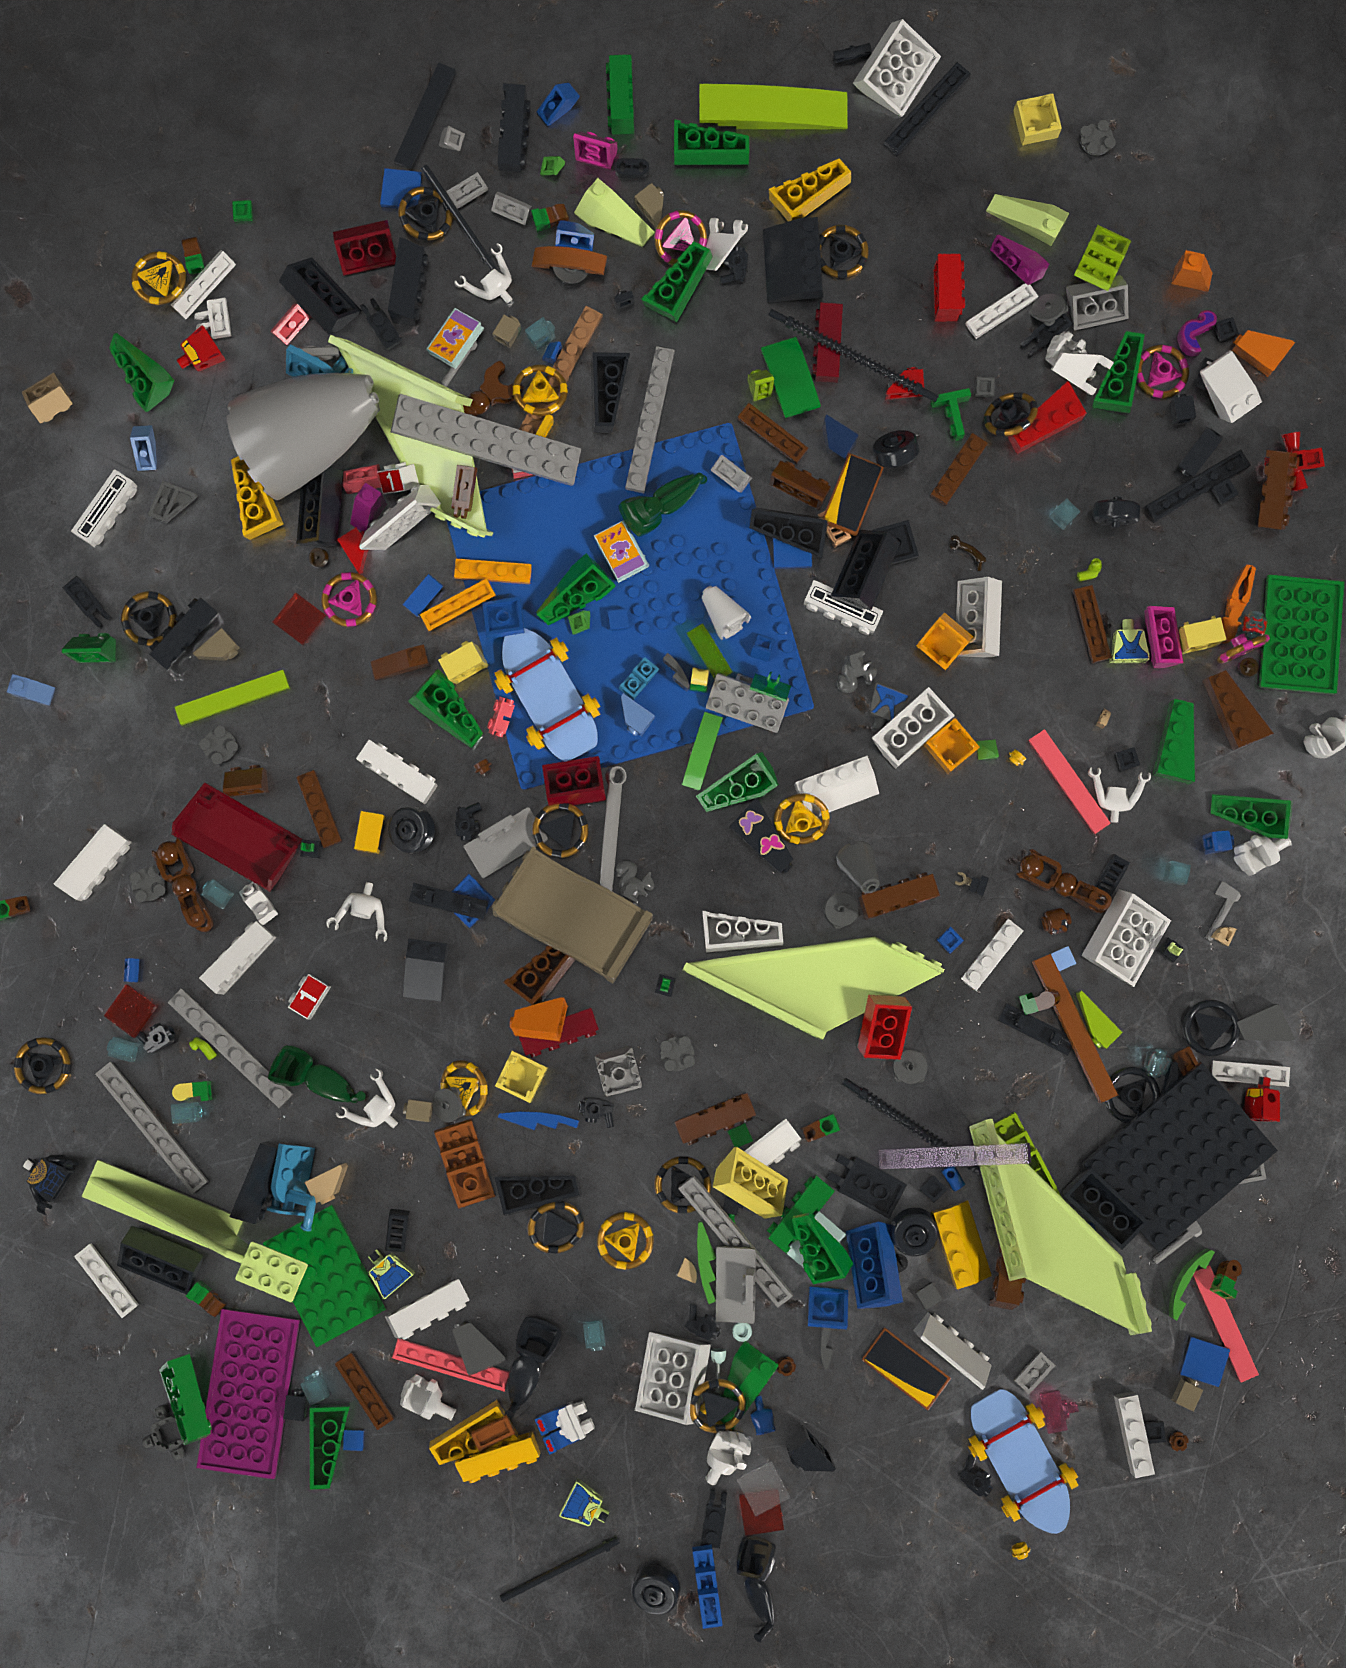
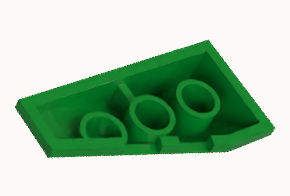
M114 333L109 349L118 367L123 369L126 375V383L132 386L134 399L145 412H148L170 394L174 379L161 365L118 333Z
M586 553L571 566L537 610L536 614L547 625H550L568 616L571 611L577 608L582 609L586 607L585 604L593 600L598 601L602 599L616 585Z
M437 669L414 692L408 702L424 716L472 748L483 732L472 714H469L463 704V699L458 696L454 689V684Z
M760 752L736 767L696 797L705 811L708 812L764 796L779 784L773 767L763 752Z
M1212 794L1211 814L1268 838L1288 839L1293 801Z
M810 1213L793 1216L792 1222L796 1238L800 1242L799 1251L804 1259L803 1267L811 1282L818 1284L846 1278L853 1262L845 1248Z
M746 1341L742 1343L734 1355L727 1379L736 1384L743 1392L746 1403L745 1412L779 1366L775 1361ZM725 1387L723 1396L738 1400L734 1393ZM738 1406L720 1419V1421L723 1423L730 1421L734 1417Z

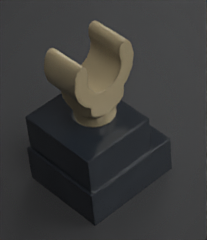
M963 872L957 873V875L963 877V881H955V885L969 886L967 892L983 897L989 877L982 875L980 879L975 877L970 879Z

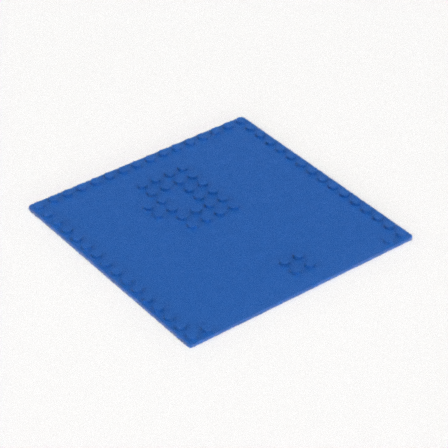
M731 423L655 443L644 493L629 491L625 488L634 450L631 449L578 464L573 486L533 476L480 491L486 528L493 532L492 536L486 535L484 538L478 535L477 537L467 533V529L454 527L451 525V521L447 520L457 559L532 565L530 584L489 581L496 596L485 602L520 597L524 628L541 636L552 648L553 646L550 642L552 639L557 637L559 642L564 641L569 650L566 652L569 659L563 662L560 660L569 678L581 699L582 696L589 693L591 698L595 697L601 706L598 708L601 715L593 718L598 732L596 747L573 760L599 756L600 766L604 768L694 743L704 712L723 717L717 736L755 726L706 709L718 673L736 679L737 674L754 678L755 673L768 677L769 672H772L771 679L774 680L780 674V682L791 685L788 694L789 702L783 718L812 710L814 707L765 535L749 528L752 508L756 507L750 484L748 483L742 493H740L711 471L719 457L723 455L746 472ZM699 472L707 477L706 484H699L693 496L680 509L672 514H661L662 522L652 532L639 537L631 530L643 555H645L649 567L618 583L594 535L624 520L618 505L631 497H652L659 487L676 478ZM587 553L609 576L616 587L598 601L593 600L585 604L586 607L582 609L577 608L569 613L568 616H571L583 610L590 611V629L573 635L568 616L547 625L536 612L571 566ZM463 580L465 589L480 582L476 580ZM709 586H717L751 615L748 624L744 622L741 625L743 628L727 639L724 636L723 640L718 637L702 600V592ZM483 603L471 610L483 654L489 665L487 668L496 700H499V697L505 698L504 702L510 699L514 701L513 705H515L511 718L504 716L503 720L509 721L506 737L520 787L526 790L544 785L542 765L565 761L556 757L548 749L544 741L545 747L537 750L535 745H530L526 738L528 736L526 729L532 725L536 730L537 728L514 687L512 686L513 691L508 694L503 689L499 690L494 681L497 678L494 673L502 669L504 674L507 675L502 659L505 636L487 639ZM627 609L629 629L610 631L608 611ZM757 634L775 640L768 662L750 656ZM669 653L684 671L689 685L691 684L693 667L709 670L707 693L690 691V688L688 691H685L673 681L672 676L676 672L663 662L664 656ZM646 657L659 668V671L634 699L636 703L655 715L654 720L641 737L638 734L634 736L627 731L628 727L625 723L621 700L623 692L619 689V686L632 673L641 660Z

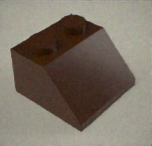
M261 765L249 766V769L242 770L241 767L230 768V771L224 773L223 793L230 797L269 792L267 771L263 767L261 768Z

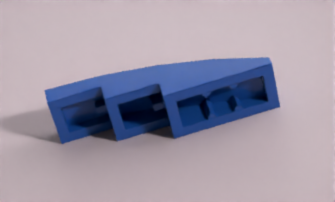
M537 1111L505 1112L498 1115V1118L532 1130L536 1129L538 1123L556 1129L558 1122L577 1128L580 1121L559 1114Z
M712 1544L692 1547L703 1629L723 1626Z

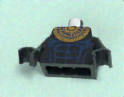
M49 1155L48 1157L41 1158L38 1163L30 1158L24 1163L23 1168L31 1173L26 1182L29 1184L30 1193L37 1204V1212L46 1215V1207L52 1209V1205L47 1203V1201L53 1202L56 1200L72 1173H75V1169L72 1167L73 1165H78V1162L70 1160L65 1155Z

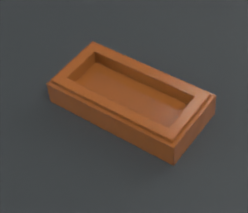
M506 1414L471 1431L470 1434L478 1451H481L514 1435L515 1431Z

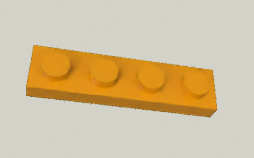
M456 559L454 578L482 581L487 578L490 582L530 584L532 565Z
M486 578L421 613L420 616L428 631H431L491 599L496 594Z

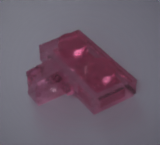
M1059 1390L1039 1393L1048 1434L1068 1430L1066 1419L1070 1418L1069 1413L1079 1412L1078 1404L1076 1402L1066 1403V1399L1061 1400Z

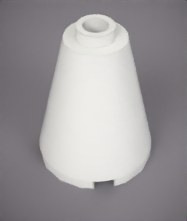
M709 586L703 590L702 600L721 640H723V636L727 639L743 628L741 625L744 622L748 624L751 615L717 586Z

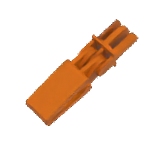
M1245 565L1241 569L1228 594L1225 617L1221 618L1226 640L1221 644L1231 642V639L1236 636L1238 627L1242 624L1238 622V618L1242 615L1246 604L1250 600L1256 568L1252 565ZM1244 580L1243 594L1241 599H1239V587Z

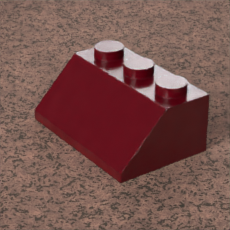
M388 220L333 232L334 244L343 276L393 265L396 262V251Z
M599 756L542 765L548 806L562 803L579 805L606 800Z

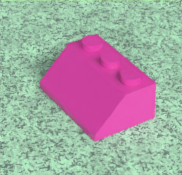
M1147 607L1144 612L1145 624L1147 626L1153 668H1168L1182 664L1183 657L1175 608Z

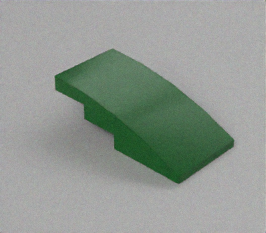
M797 337L761 347L767 371L774 377L773 389L784 417L787 418L820 408L821 404Z

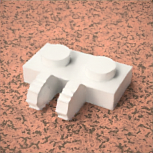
M226 298L207 300L208 311L195 313L194 317L196 320L209 318V322L196 325V330L203 325L207 331L211 329V337L213 339L232 336Z

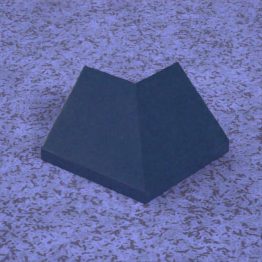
M829 415L825 416L822 431L827 454L835 452L841 457L846 458L855 447L859 435Z

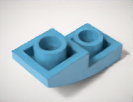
M644 657L619 686V689L634 700L659 671V668Z

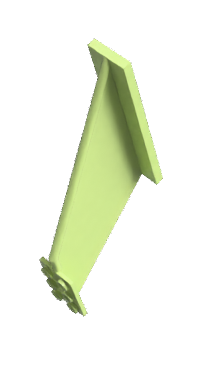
M330 335L328 342L338 347L348 367L353 369V374L371 376L374 382L371 389L372 392L377 394L380 411L375 417L400 463L406 462V465L414 464L419 484L428 485L441 503L437 508L431 507L430 511L435 513V517L440 520L451 521V525L454 527L467 529V533L476 537L478 535L484 538L486 535L492 536L493 532L486 528L477 476L472 510L468 512L467 518L462 519L461 513L459 518L454 517V509L451 508L457 465L475 467L473 457L390 432L399 394L464 413L463 405L470 407L473 399L352 341Z
M872 936L686 962L683 971L823 1040L827 1031L865 1013L868 994L898 996L943 973L945 969L941 968V963L933 959L929 961L923 959L924 955L917 951H907V946L899 942L889 944Z
M987 1119L969 1126L1009 1281L1026 1278L1127 1328L1130 1335L1151 1332V1319L1147 1314L1146 1301L1140 1289V1280L1136 1272L1126 1273L1122 1256L996 1134L993 1119Z
M97 1160L82 1194L83 1198L212 1249L226 1258L241 1263L235 1278L237 1281L289 1302L293 1301L308 1266L303 1261L254 1241L249 1245L237 1237L243 1221L230 1218L231 1213L101 1160Z

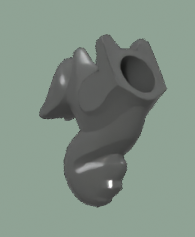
M864 651L845 656L842 664L843 674L839 675L837 680V687L841 692H854L858 686L857 677L864 676L867 684L872 685L877 669L875 667L868 668L872 661H863Z
M623 860L618 863L616 868L617 877L620 878L618 884L619 895L637 905L639 894L646 897L647 892L645 890L652 891L654 889L651 872L649 871L640 880L636 878L638 871L636 864L630 860Z

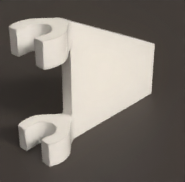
M718 218L710 219V234L706 248L711 250L713 258L706 270H718L740 238L747 232V224H742V220H735L733 223L734 234L720 233L724 228L723 222H718Z
M1061 353L1051 370L1093 396L1097 389L1086 383L1087 378L1097 363L1110 369L1113 362L1098 354Z

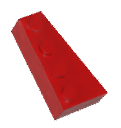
M1069 381L1038 407L1036 418L1027 429L1008 437L1017 454L1083 420L1087 413Z

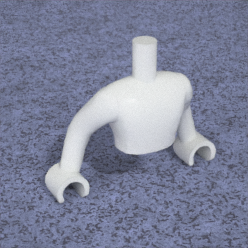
M497 243L496 245L500 252L496 253L491 248V253L496 257L502 274L495 268L480 281L485 291L466 282L464 276H460L464 282L462 285H459L457 281H454L456 287H463L470 293L486 300H492L501 296L508 304L512 297L506 292V289L509 287L512 279L501 254L502 246Z
M1091 767L1088 770V775L1094 780L1098 803L1101 808L1111 810L1110 822L1118 823L1119 811H1128L1133 808L1143 791L1145 783L1151 779V774H1147V780L1142 778V772L1138 774L1139 782L1130 798L1128 797L1127 789L1119 787H1107L1104 796L1099 776L1101 769L1098 768L1097 775L1092 774Z
M366 882L363 893H351L335 917L327 920V928L333 922L336 923L335 930L339 928L338 923L350 906L351 915L364 919H370L375 911L378 929L375 934L376 940L380 934H384L385 942L387 940V932L384 930L382 903L380 899L370 895L373 884Z
M376 1068V1071L379 1072V1077L375 1078L370 1074V1078L376 1081L385 1099L376 1095L364 1107L363 1110L369 1118L351 1113L345 1106H341L345 1114L342 1116L336 1112V1116L338 1118L346 1117L353 1122L369 1127H377L385 1121L394 1129L398 1122L390 1114L395 1107V1101L382 1080L383 1072Z

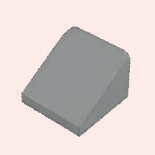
M447 126L442 131L439 146L460 151L465 133Z

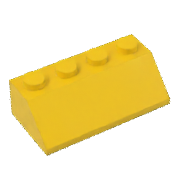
M966 1200L931 1211L938 1226L939 1240L954 1287L956 1289L964 1288L992 1276L969 1201Z
M534 1431L518 1435L517 1440H510L502 1443V1445L492 1446L483 1449L481 1452L471 1453L456 1459L455 1466L463 1482L469 1481L474 1483L481 1480V1476L488 1474V1477L499 1474V1470L507 1468V1471L519 1467L518 1464L526 1462V1464L536 1462L540 1456V1450Z

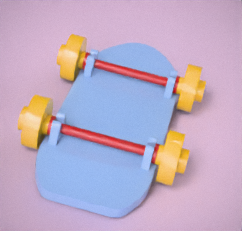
M525 628V633L505 636L502 659L507 675L500 669L494 673L497 678L494 681L499 690L503 689L506 694L513 691V686L537 728L536 730L532 725L526 729L528 733L526 738L530 745H535L537 750L545 747L544 741L548 749L562 761H571L596 747L598 732L593 718L601 715L598 710L601 706L595 697L591 698L589 693L582 696L581 699L560 662V660L563 662L569 659L566 654L569 650L564 641L559 642L557 637L550 641L553 646L552 648L541 636Z
M999 1389L971 1406V1422L977 1437L973 1435L968 1438L971 1444L968 1448L973 1457L978 1456L980 1461L989 1457L1009 1496L1001 1498L1004 1504L1001 1508L1007 1518L1010 1516L1013 1522L1021 1519L1017 1512L1019 1511L1035 1527L1049 1533H1060L1066 1528L1070 1514V1499L1066 1483L1071 1490L1078 1486L1076 1481L1078 1476L1073 1467L1069 1468L1066 1463L1058 1466L1062 1474H1060L1034 1426L1035 1424L1038 1429L1045 1426L1043 1421L1045 1416L1040 1407L1036 1408L1033 1403L1025 1406L1029 1413L1027 1414L1024 1406L1012 1393L1005 1389Z

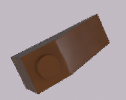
M424 644L371 661L375 680L431 667Z

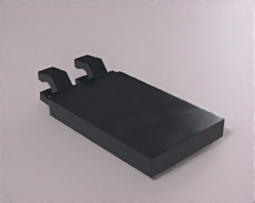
M838 1154L835 1161L846 1166V1169L841 1177L829 1171L826 1178L837 1184L835 1188L838 1189V1192L890 1219L907 1184L856 1156L855 1158L851 1157L849 1160Z

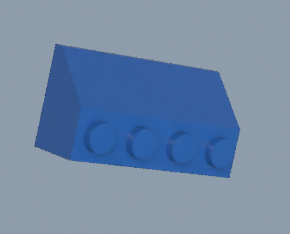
M874 1222L846 1231L849 1257L853 1262L851 1270L857 1309L885 1307L903 1302L895 1248L891 1236V1224Z

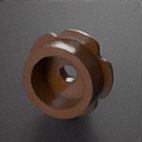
M487 758L474 765L475 773L484 774L490 770L489 766L492 763H489Z
M781 1357L777 1362L779 1365L777 1367L778 1373L783 1374V1376H790L796 1369V1365L793 1363L794 1360L791 1357Z
M1175 1432L1170 1436L1169 1443L1174 1451H1184L1187 1448L1189 1439L1182 1432Z

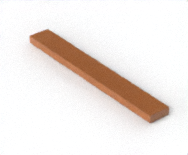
M1051 954L1033 961L1032 964L1045 991L1054 989L1060 994V1002L1053 1006L1098 1102L1102 1103L1117 1096L1115 1087Z

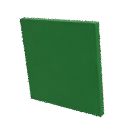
M769 672L768 677L755 673L749 690L786 702L791 685L780 682V674L774 680L771 679L772 672Z

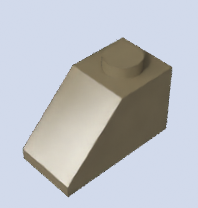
M651 183L634 196L635 205L656 229L662 220L664 193L658 186L655 187Z
M221 628L193 654L200 660L226 661L228 658H234L238 654L237 650L240 647Z

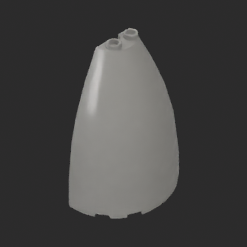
M315 373L294 376L260 386L236 396L229 402L227 408L230 414L227 416V424L234 448L240 460H244L248 465L249 469L247 472L255 483L259 481L264 487L263 491L277 501L329 468L353 445L380 411L379 398L371 389L372 385H374L371 376L353 373Z

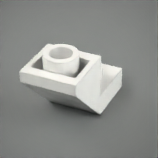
M251 882L239 891L243 901L254 912L262 926L278 915L271 901L256 883Z

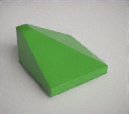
M559 156L544 157L540 175H557L565 165V161Z
M583 610L568 616L573 635L590 629V611Z
M995 739L976 741L980 746L977 750L978 760L997 759L999 757Z

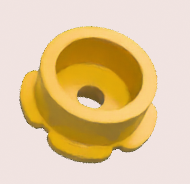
M1014 749L1012 752H1009V760L1014 765H1024L1023 762L1026 758L1018 750Z
M1019 1542L1011 1547L1013 1551L1012 1556L1017 1557L1018 1560L1028 1557V1553L1031 1550L1030 1547H1027L1026 1542Z

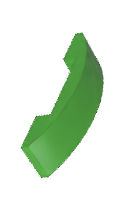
M704 712L682 785L697 790L701 789L723 717Z
M1208 1248L1202 1250L1183 1267L1171 1291L1169 1317L1176 1321L1178 1320L1186 1306V1303L1180 1300L1197 1267L1200 1266L1206 1269L1215 1253Z

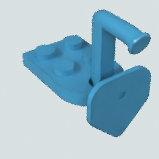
M290 344L286 349V374L292 377L315 373H353V369L348 368L343 356L331 368L328 364L304 352L301 348Z
M279 1143L271 1183L273 1198L271 1206L267 1207V1211L285 1215L305 1216L300 1228L304 1231H311L316 1200L313 1195L306 1194L308 1188L305 1182L310 1179L315 1148ZM295 1203L306 1206V1211L294 1209Z

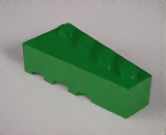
M631 54L609 55V62H606V74H610V80H606L607 92H610V98H607V110H611V116H607L608 128H612V135L634 134Z
M674 119V165H749V136L730 131H716L712 127H708V129L698 127L697 124L681 123L680 120Z
M693 241L677 259L678 261L665 272L661 280L652 286L651 291L647 295L643 296L641 300L644 306L677 322L713 258L711 250Z
M1125 332L1112 361L1113 365L1108 369L1094 399L1092 408L1130 413L1145 334Z
M1174 699L1169 703L1153 771L1154 776L1189 785L1195 782L1194 703Z
M817 1175L814 1177L810 1176L806 1180L804 1190L801 1193L798 1191L793 1196L791 1206L789 1208L786 1206L778 1222L775 1223L773 1221L767 1228L769 1232L767 1234L768 1239L786 1254L791 1249L789 1247L790 1243L798 1240L792 1222L793 1216L810 1213L815 1217L816 1211L819 1212L835 1192Z
M190 1354L167 1361L159 1371L183 1444L187 1445L209 1436L212 1429L211 1423L206 1417L205 1405L200 1395Z
M350 1403L310 1405V1490L330 1489Z

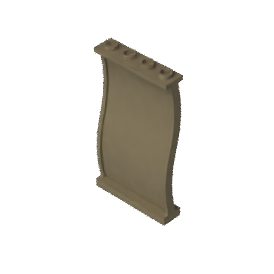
M533 846L530 851L527 850L525 852L521 866H517L512 873L513 878L510 883L506 882L502 889L503 894L500 899H495L492 905L493 915L498 916L542 943L581 962L605 977L607 981L614 983L652 921L653 914L647 910H642L609 889L565 868L539 852Z

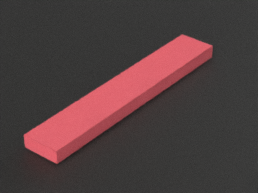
M1044 729L1028 741L1093 834L1108 826L1110 821Z
M1208 1265L1206 1269H1197L1193 1279L1223 1346L1230 1348L1228 1357L1239 1382L1242 1383L1258 1376L1259 1373L1226 1300L1210 1291L1215 1275L1211 1266Z
M400 1338L397 1339L392 1356L396 1360L504 1392L509 1379L510 1371L494 1366L468 1376L462 1357Z

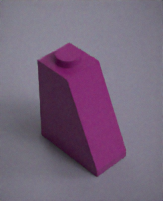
M367 483L363 485L354 499L350 525L355 528L357 527L359 531L363 530L364 533L370 528V523L378 519L387 505L382 493Z

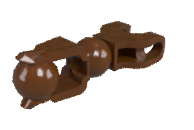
M497 361L486 369L484 383L479 387V391L469 394L468 397L473 399L470 407L463 405L464 413L477 417V415L485 413L489 406L492 407L497 403L510 404L515 400L513 384L509 386L503 385L498 380L505 372V364L502 361ZM522 383L520 384V394L524 391Z
M177 838L175 842H163L159 845L157 851L152 850V856L156 861L159 872L164 880L172 883L173 893L178 897L186 922L200 932H208L213 927V920L199 893L196 892V881L191 877L194 868L187 853L184 851L182 841ZM181 858L184 867L173 876L170 875L165 865L175 864ZM207 919V925L205 927H200L205 923Z
M1029 849L1030 854L1023 857L1020 861L1021 872L1016 873L1017 876L1044 891L1055 888L1056 892L1061 896H1071V899L1098 914L1104 913L1111 905L1112 898L1107 892L1081 880L1078 882L1076 876L1071 873H1062V866L1059 862L1041 855L1034 849ZM1044 864L1056 870L1051 875L1049 884L1036 878L1042 874ZM1096 900L1103 901L1104 905H1099Z

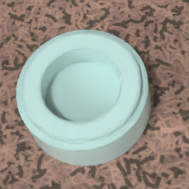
M735 1323L732 1333L736 1340L744 1342L751 1337L752 1329L749 1323Z

